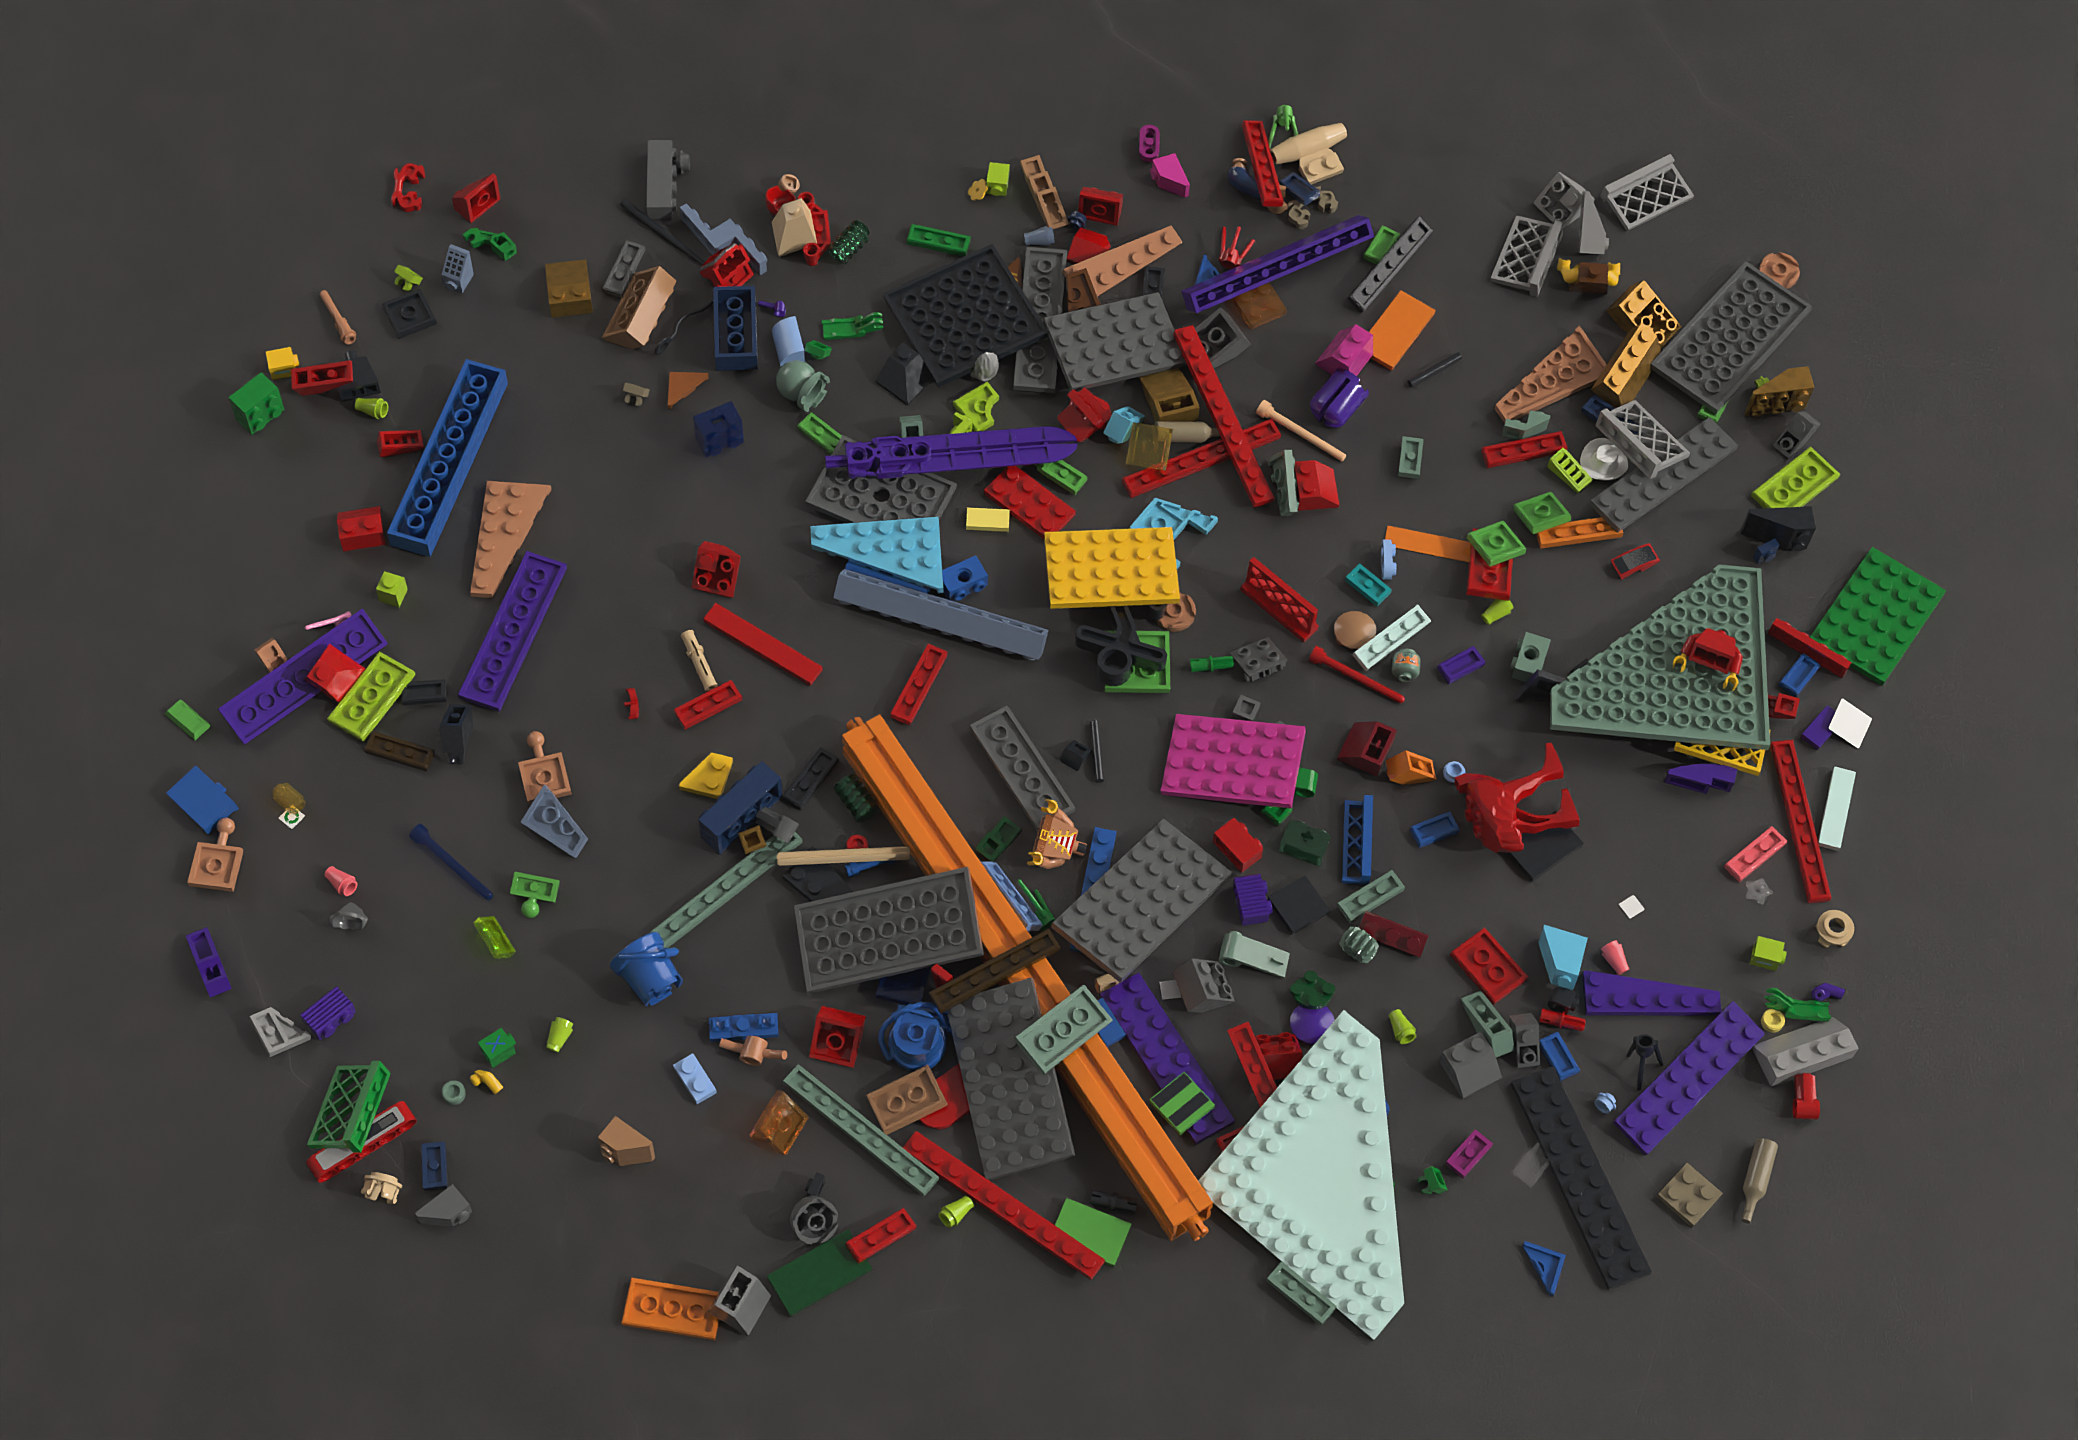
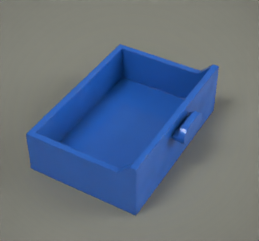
M194 766L166 793L208 835L217 827L220 819L227 818L232 812L239 809L235 802L224 793L227 790L219 782L214 783L197 766Z

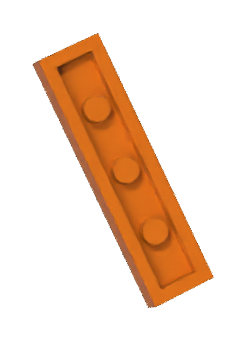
M1600 517L1566 522L1538 532L1536 536L1540 549L1620 538L1623 536V530L1618 533Z

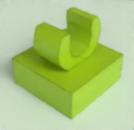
M398 265L394 271L400 275L395 279V284L401 285L405 280L403 289L406 291L412 288V283L419 285L423 279L405 266Z

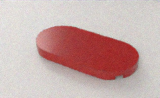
M959 1064L936 1079L948 1105L919 1119V1122L925 1127L937 1128V1130L946 1129L970 1113Z

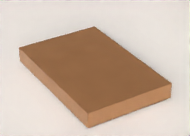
M929 1065L866 1095L886 1135L948 1105Z

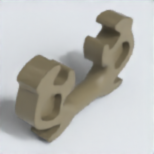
M1320 191V196L1313 200L1318 201L1317 207L1321 212H1324L1325 208H1330L1329 213H1333L1338 207V201L1335 200V196L1331 191ZM1292 200L1287 204V210L1290 209L1288 221L1295 225L1297 229H1304L1308 226L1310 213L1306 209L1301 210L1304 205L1299 201Z

